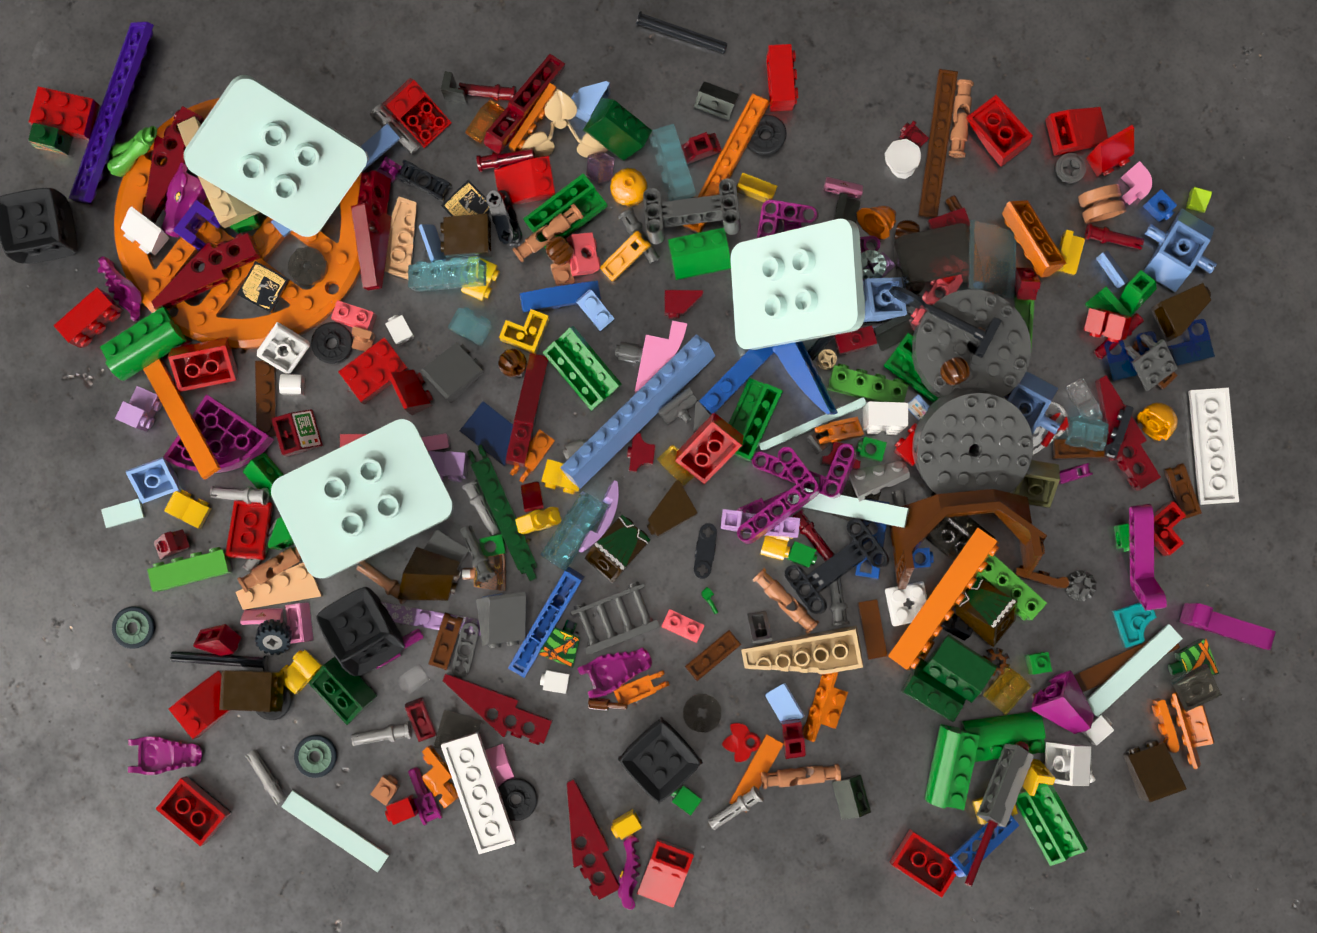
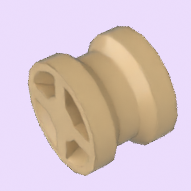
M830 349L821 351L817 357V364L823 370L831 369L837 362L835 352Z

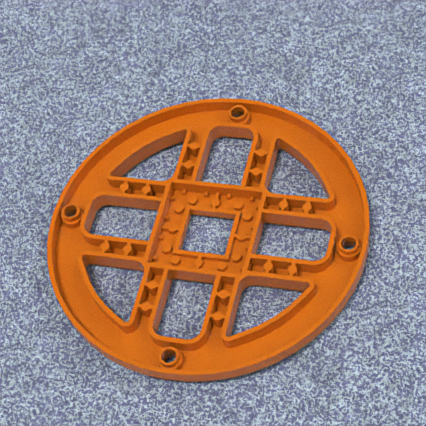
M219 98L193 105L187 109L206 119ZM174 116L157 128L156 135L161 138L164 137V131L168 126H171ZM154 142L150 150L138 157L130 171L123 176L118 190L114 215L115 243L123 272L126 278L131 280L134 286L141 292L142 303L152 313L156 309H154L151 301L199 252L198 249L180 237L155 269L150 252L146 254L139 248L141 244L137 241L132 243L123 236L125 232L121 229V226L129 208L132 206L142 215L144 213L152 161L150 160V154L153 152ZM173 142L170 145V149L176 148L177 142ZM167 158L161 160L160 166L167 163ZM362 172L340 202L341 230L338 243L331 240L321 231L310 237L301 236L294 231L290 232V234L327 261L326 271L311 289H302L290 280L281 296L290 304L288 308L256 318H220L237 295L255 261L281 274L269 265L267 261L285 237L271 223L273 219L267 217L252 236L262 258L227 273L230 280L212 288L199 305L191 306L183 301L167 309L170 314L172 308H178V314L172 319L180 327L183 335L198 342L228 337L231 349H258L277 322L301 336L327 319L333 313L337 300L343 302L347 298L361 274L351 206L358 203ZM206 198L203 205L214 212L208 198ZM207 220L195 234L205 244L210 242L218 247L217 245L220 242H229L234 239L224 230L216 228ZM239 247L233 251L234 256L240 252ZM338 285V292L330 294V286Z

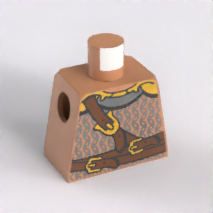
M505 554L488 557L489 566L495 572V576L488 581L480 582L478 580V572L474 567L462 569L463 580L474 579V587L506 591Z

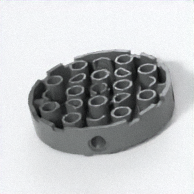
M967 289L948 294L932 305L977 328L979 326L985 330L994 317L1002 320L982 358L975 355L980 340L973 337L974 335L930 314L928 311L919 320L912 339V360L915 370H917L921 378V382L937 398H943L953 391L964 388H983L994 391L1004 397L1024 377L1031 357L1030 334L1020 313L1004 298L984 290ZM967 345H973L974 353L968 351ZM954 357L965 359L970 367L969 377L957 385L947 384L941 376L942 365Z
M964 388L953 391L951 394L936 400L928 408L923 418L919 420L913 437V458L921 477L935 494L996 489L1010 493L1019 485L1029 469L1033 455V437L1024 415L1005 397L983 388ZM976 444V446L969 451L970 446Z

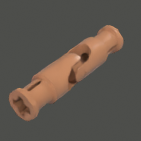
M965 79L957 81L958 93L955 96L953 113L954 126L952 127L950 137L952 145L951 151L948 154L954 158H964L966 156L964 152L965 142L968 139V120L966 117L970 115L972 97L970 96L971 87L974 86V82ZM958 108L963 109L965 113L957 114Z
M572 204L568 211L557 215L549 225L538 229L526 238L523 244L517 248L514 247L512 250L522 263L531 253H536L546 246L551 239L556 237L555 235L565 232L572 223L584 217L579 209ZM542 232L547 241L539 242L536 240V237Z
M296 546L294 548L290 547L274 558L252 569L251 573L237 579L245 593H247L250 588L257 584H263L282 571L297 564L302 558Z
M765 568L754 577L753 581L765 589L764 592L771 599L777 601L779 607L792 620L798 622L806 630L807 634L818 625L819 621H815L799 601L791 594L786 593L784 587L766 573ZM792 601L795 604L794 611H790L786 608V606L791 604Z
M839 764L827 767L819 765L797 769L777 770L774 773L761 772L763 789L772 786L789 787L824 783L825 780H841Z

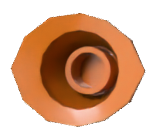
M888 206L861 208L856 212L858 223L862 229L878 239L888 238L890 230L896 224V211Z

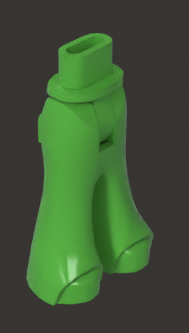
M155 126L145 127L131 140L125 143H116V145L111 147L110 153L113 159L107 163L110 173L119 177L125 176L134 165L136 159L150 150L156 138L157 128Z

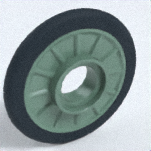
M131 606L122 609L117 613L112 622L113 637L125 648L136 649L144 646L150 641L154 633V622L151 615L140 607ZM131 622H135L138 626L135 633H131L128 630Z
M311 735L302 739L294 752L296 767L302 774L311 778L327 775L336 763L337 753L333 743L321 735ZM318 751L321 757L318 762L311 760V752Z

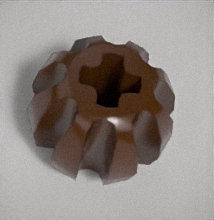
M912 220L900 221L896 228L895 242L903 248L914 247L918 242L920 226Z
M561 236L551 239L545 249L547 255L557 265H565L573 258L574 254L572 246Z
M517 349L505 350L500 355L498 361L499 369L508 377L520 376L525 371L527 365L525 355Z
M954 357L946 361L941 367L942 379L949 385L960 384L970 375L969 364L961 357Z
M998 647L995 653L993 648L988 649V657L985 655L983 657L990 662L998 659L999 663L996 664L998 666L996 671L999 676L1005 674L1003 668L1009 669L1010 664L1006 663V660L1010 659L1008 654L1006 653L1002 656L1003 649Z

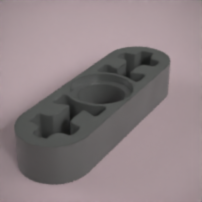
M468 622L461 628L452 665V673L458 678L467 676L471 669L479 636V627L473 622ZM470 626L475 631V634L470 636V640H474L473 643L462 641L463 638L467 639L468 632L465 629H468ZM462 645L470 646L471 653L469 655L461 653L460 648ZM458 656L462 659H469V662L464 661L463 668L466 671H463L461 674L456 669V666H460L462 661L458 660Z

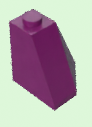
M1071 670L1054 676L1049 681L1051 685L1045 691L1040 690L1035 694L1031 707L1034 712L1073 734L1091 729L1094 714Z

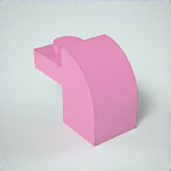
M1140 161L1121 177L1130 190L1119 200L1124 201V204L1128 203L1130 205L1137 198L1142 200L1150 192L1152 177Z

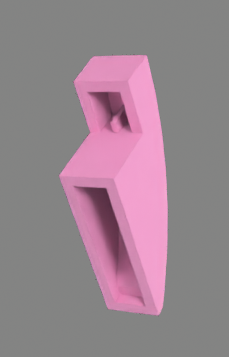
M672 321L669 339L646 335L635 393L679 352L684 340L687 323Z

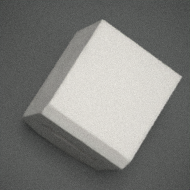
M280 375L279 390L282 395L304 396L305 377L303 375Z

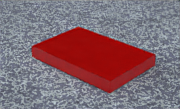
M234 500L225 553L226 557L265 560L273 510L271 502H268L267 505H261V503L257 502L247 504L244 501Z

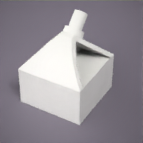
M1046 742L1045 766L1055 777L1054 783L1069 786H1089L1090 783L1095 781V777L1092 774L1093 770L1091 769V746Z

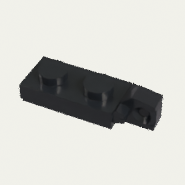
M1126 405L1124 409L1119 410L1116 419L1119 420V423L1112 430L1110 438H1113L1111 444L1106 445L1104 456L1113 459L1117 458L1134 410L1133 407Z

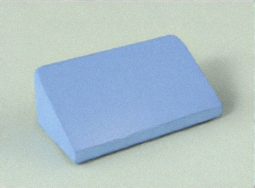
M419 225L432 264L445 261L446 257L444 253H441V242L435 225Z
M1105 251L1096 257L1116 288H1120L1129 282L1109 251Z
M786 683L777 686L765 694L780 722L805 717Z

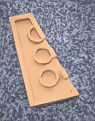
M398 196L391 216L384 272L410 280L417 202Z
M304 562L282 571L261 585H255L247 593L243 589L236 592L243 610L322 597L315 577L308 572Z

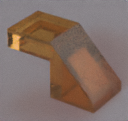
M490 99L480 108L465 133L479 143H482L485 139L486 131L505 109Z

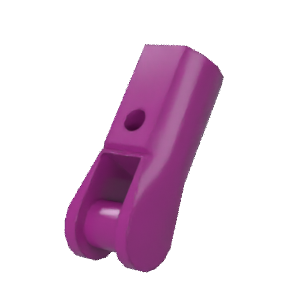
M1090 463L1059 471V484L1093 475L1092 472L1090 473L1088 466ZM1078 468H1081L1083 475H1078Z

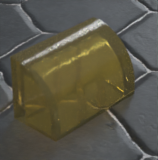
M672 445L657 458V461L676 480L679 479L684 488L695 476L675 461L678 449Z
M1010 667L1009 669L1006 668L1004 670L1005 674L999 676L983 694L991 704L1005 715L1009 713L1031 687L1019 673Z

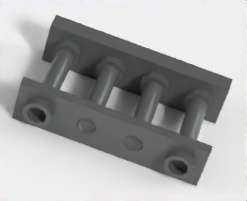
M639 582L628 585L629 589L589 605L581 603L574 606L575 610L571 611L572 615L579 614L589 640L588 647L585 648L587 655L660 627L658 620L653 621V618H650L639 590L644 588V584L640 585ZM631 592L643 619V625L635 628V625H632L621 597ZM613 599L625 626V632L617 635V632H614L603 604ZM595 606L607 633V639L599 642V639H596L585 611Z

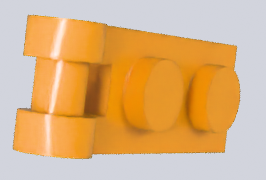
M636 231L600 266V269L611 281H615L643 252L649 249L651 244L642 238V234L639 231ZM635 242L639 245L637 249L632 246Z

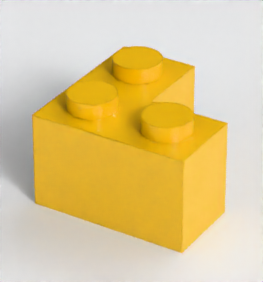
M530 309L524 327L506 320L499 339L504 343L537 354L550 318L548 315Z

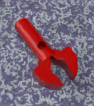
M1061 413L1054 414L1049 418L1056 421ZM1067 417L1063 419L1057 431L1066 430L1068 427ZM1048 431L1041 444L1047 447L1055 434Z

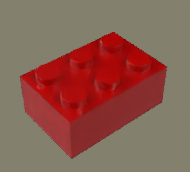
M791 44L768 45L766 61L770 112L793 111L794 104H797L798 87L794 88L797 80V69H793L794 62H796L795 50H792Z
M38 86L28 123L58 128L72 137L89 141L100 105L92 98Z
M97 287L53 326L68 343L79 348L86 347L91 343L92 338L96 334H101L106 329V325L111 321H116L121 316L120 313L123 309L107 292Z
M228 337L172 348L168 355L179 392L236 381L238 370Z
M384 337L339 370L338 373L359 401L365 405L392 385L388 377L389 373L409 370V368Z
M714 412L677 451L675 461L705 484L742 446L744 436Z
M187 776L180 778L156 807L159 813L199 846L206 844L231 814Z
M911 829L889 861L891 865L941 898L956 876L954 870L957 867L949 858L950 855Z

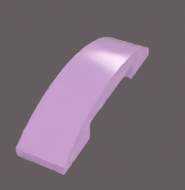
M614 480L609 485L602 502L608 504V507L596 533L590 530L586 534L579 552L582 553L589 549L602 537L610 526L618 504L619 489L617 481Z
M723 509L721 529L737 532L743 523L756 514ZM786 518L767 532L765 536L798 538L800 518ZM760 519L758 522L759 527L766 526L767 519ZM745 530L743 533L752 534V531Z

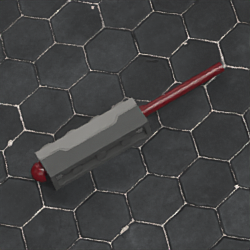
M1018 741L1015 745H1004L977 812V816L988 822L966 878L965 884L972 887L994 829L997 826L1006 827L1014 805L1017 802L1019 792L1034 755L1028 753L1029 746L1024 741Z

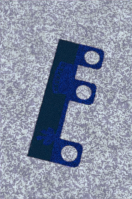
M1204 319L1194 320L1187 328L1190 341L1167 346L1176 366L1215 357L1207 323ZM1196 323H1200L1204 327L1203 334L1199 336L1192 332V326ZM1153 331L1139 333L1136 336L1140 355L1150 350L1149 347L1146 348L1141 344L1142 338L1140 336L1142 334L1151 336L1153 342L1157 343V338ZM1119 340L1118 344H1120L1122 350L1118 355H1113L1109 351L1110 345L1116 342H1105L1104 346L1113 381L1138 375L1132 364L1134 359L1130 355L1127 356L1124 341Z

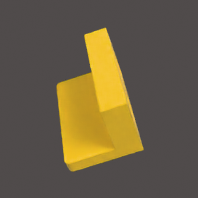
M742 173L736 188L740 194L765 202L773 200L777 185Z
M1066 230L1062 233L1058 250L1067 264L1057 271L1075 275L1085 239L1074 236V231Z
M1032 759L1023 788L1030 796H1034L1039 783L1053 785L1055 777L1040 760Z

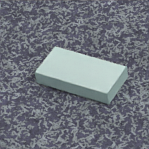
M140 499L101 509L106 528L145 518Z

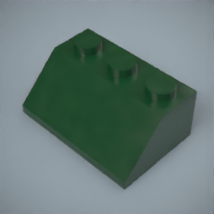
M602 97L583 129L584 132L623 161L644 147L653 131L617 101Z
M948 634L929 656L923 671L972 703L983 691L998 666Z
M335 656L326 662L308 682L346 725L350 724L377 697L373 689L361 679L360 675L353 676L349 674Z
M919 658V664L912 670L901 692L949 721L954 722L963 708L966 699L924 672L923 669L926 661Z

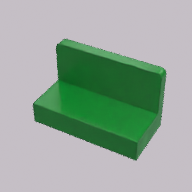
M1104 287L1085 303L1088 309L1096 307L1131 316L1107 287Z
M265 452L252 459L243 470V473L257 489H269V499L272 496L271 488L273 483L284 475Z

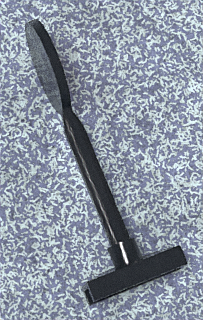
M892 286L889 290L891 295L899 301L915 308L925 309L930 314L974 335L973 337L980 340L975 353L980 358L985 354L1002 321L994 317L986 330L979 326L977 328L935 306L926 304L922 298L904 288Z

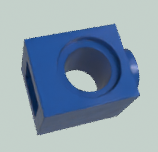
M1162 189L1143 205L1158 222L1162 219L1168 220L1175 213L1173 209L1177 206ZM1158 203L1164 205L1165 211H1161L1158 208Z
M917 548L912 554L914 568L931 567V563L934 562L933 552H930V548ZM917 553H921L924 556V561L921 564L915 561Z

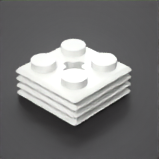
M277 322L257 350V357L285 374H291L309 348V341ZM280 346H286L287 350L280 351Z
M923 581L910 583L906 589L898 590V586L885 589L892 626L911 623L927 601ZM907 598L909 601H912L913 605L910 606V609H908L907 606L903 605V603L906 602Z

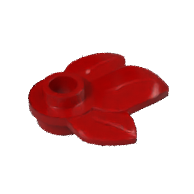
M733 723L730 725L733 735L728 736L723 741L722 746L728 751L735 752V762H743L749 759L751 752L756 751L760 747L761 740L756 733L750 732L746 725ZM749 738L754 739L755 742L753 745L747 744V740Z

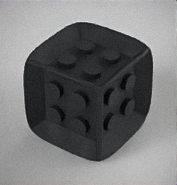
M35 188L0 196V243L8 258L17 263L31 264L60 259L77 253L74 219L65 195L54 188Z
M362 587L350 592L325 607L316 615L319 628L332 653L341 666L353 676H359L377 668L395 657L405 648L403 638L388 610L381 603L377 594L368 587Z
M660 717L658 721L646 729L618 757V761L621 762L629 775L658 804L674 793L703 763L691 746L663 717Z

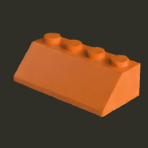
M1029 201L1008 202L1002 213L1005 218V224L1011 228L1015 240L1024 249V255L1032 262L1035 273L1040 277H1048L1066 265V261Z

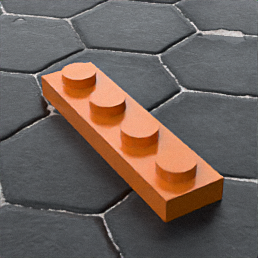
M549 83L510 142V151L522 150L529 134H534L537 129V122L545 117V105L557 90L556 86Z

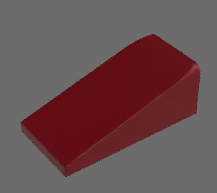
M536 481L521 485L524 511L530 512L544 508L540 483Z
M421 697L407 702L405 710L418 742L437 736L424 698Z

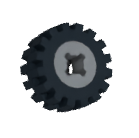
M270 619V622L266 620L257 629L255 637L256 646L259 647L260 651L264 650L265 654L268 652L270 655H274V653L280 655L281 652L285 653L291 643L292 630H290L289 625L286 626L285 622L280 623V620L274 621V619Z

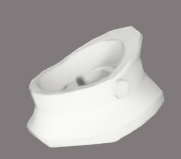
M908 139L893 141L885 152L886 164L895 176L906 179L919 166L921 161L920 148Z

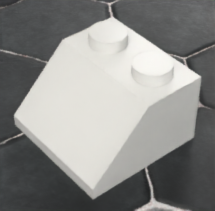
M132 206L129 208L121 226V229L125 232L123 236L132 243L137 241L141 244L139 248L146 254L151 252L156 255L168 241L169 237L163 230Z

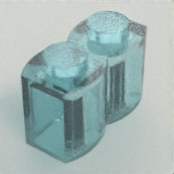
M466 307L463 309L458 308L448 329L482 347L493 329L492 325H490L491 321L483 316L480 319L473 315L474 312Z
M1082 416L1070 417L1065 444L1103 451L1107 444L1109 424L1102 420L1089 421Z

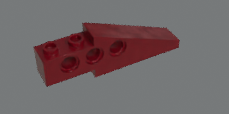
M552 54L546 57L508 102L507 108L486 131L484 145L498 154L503 151L516 135L549 83L554 84L565 67L564 62Z
M184 106L176 111L174 121L164 131V137L161 138L156 135L143 213V216L153 223H156L166 206L168 186L178 171L180 164H186L184 160L186 146L177 124L194 116L201 125L205 120L202 116ZM173 142H177L176 148L170 149V145ZM167 158V163L160 166L161 160Z
M376 170L361 174L358 203L351 206L362 285L368 291L380 289L383 286L392 219L391 216L387 215L391 179Z
M241 233L229 242H220L217 245L218 247L210 242L207 243L151 301L154 309L158 310L161 307L168 309L230 280L227 273L262 258L254 238L248 233ZM239 247L240 252L234 256L233 251ZM222 255V261L216 264L217 257ZM204 263L205 268L199 272V266Z
M533 353L529 355L507 451L506 464L525 467L548 364L546 356Z
M1105 375L1096 380L1095 384L1104 436L1107 439L1106 445L1113 441V438H1110L1112 430L1119 423V420H1116L1120 409H1124L1125 404ZM1131 416L1116 459L1119 461L1117 465L1120 470L1127 474L1130 486L1133 489L1141 490L1161 478L1141 446L1147 439ZM1125 447L1130 450L1129 457H1126L1123 454V449ZM1108 457L1110 462L1116 460ZM1134 464L1140 466L1141 471L1139 474L1134 471Z
M449 673L445 674L443 682L502 737H506L507 732L511 731L510 735L520 739L522 736L527 737L529 742L540 745V742L545 743L553 720L518 708L519 699L458 678ZM491 708L498 711L496 719H492L488 715V711ZM508 715L515 716L517 720L515 725L511 726L507 723L506 718ZM526 722L534 724L535 729L533 732L525 730Z
M575 778L567 781L573 867L576 868L582 865L580 871L584 879H589L591 883L589 889L594 897L597 896L600 900L617 891L620 884L604 855V852L608 851L610 847ZM580 836L585 837L587 840L586 845L579 846L576 843V838ZM593 854L596 861L594 863H587L585 856ZM602 872L605 878L602 881H597L594 878V874Z

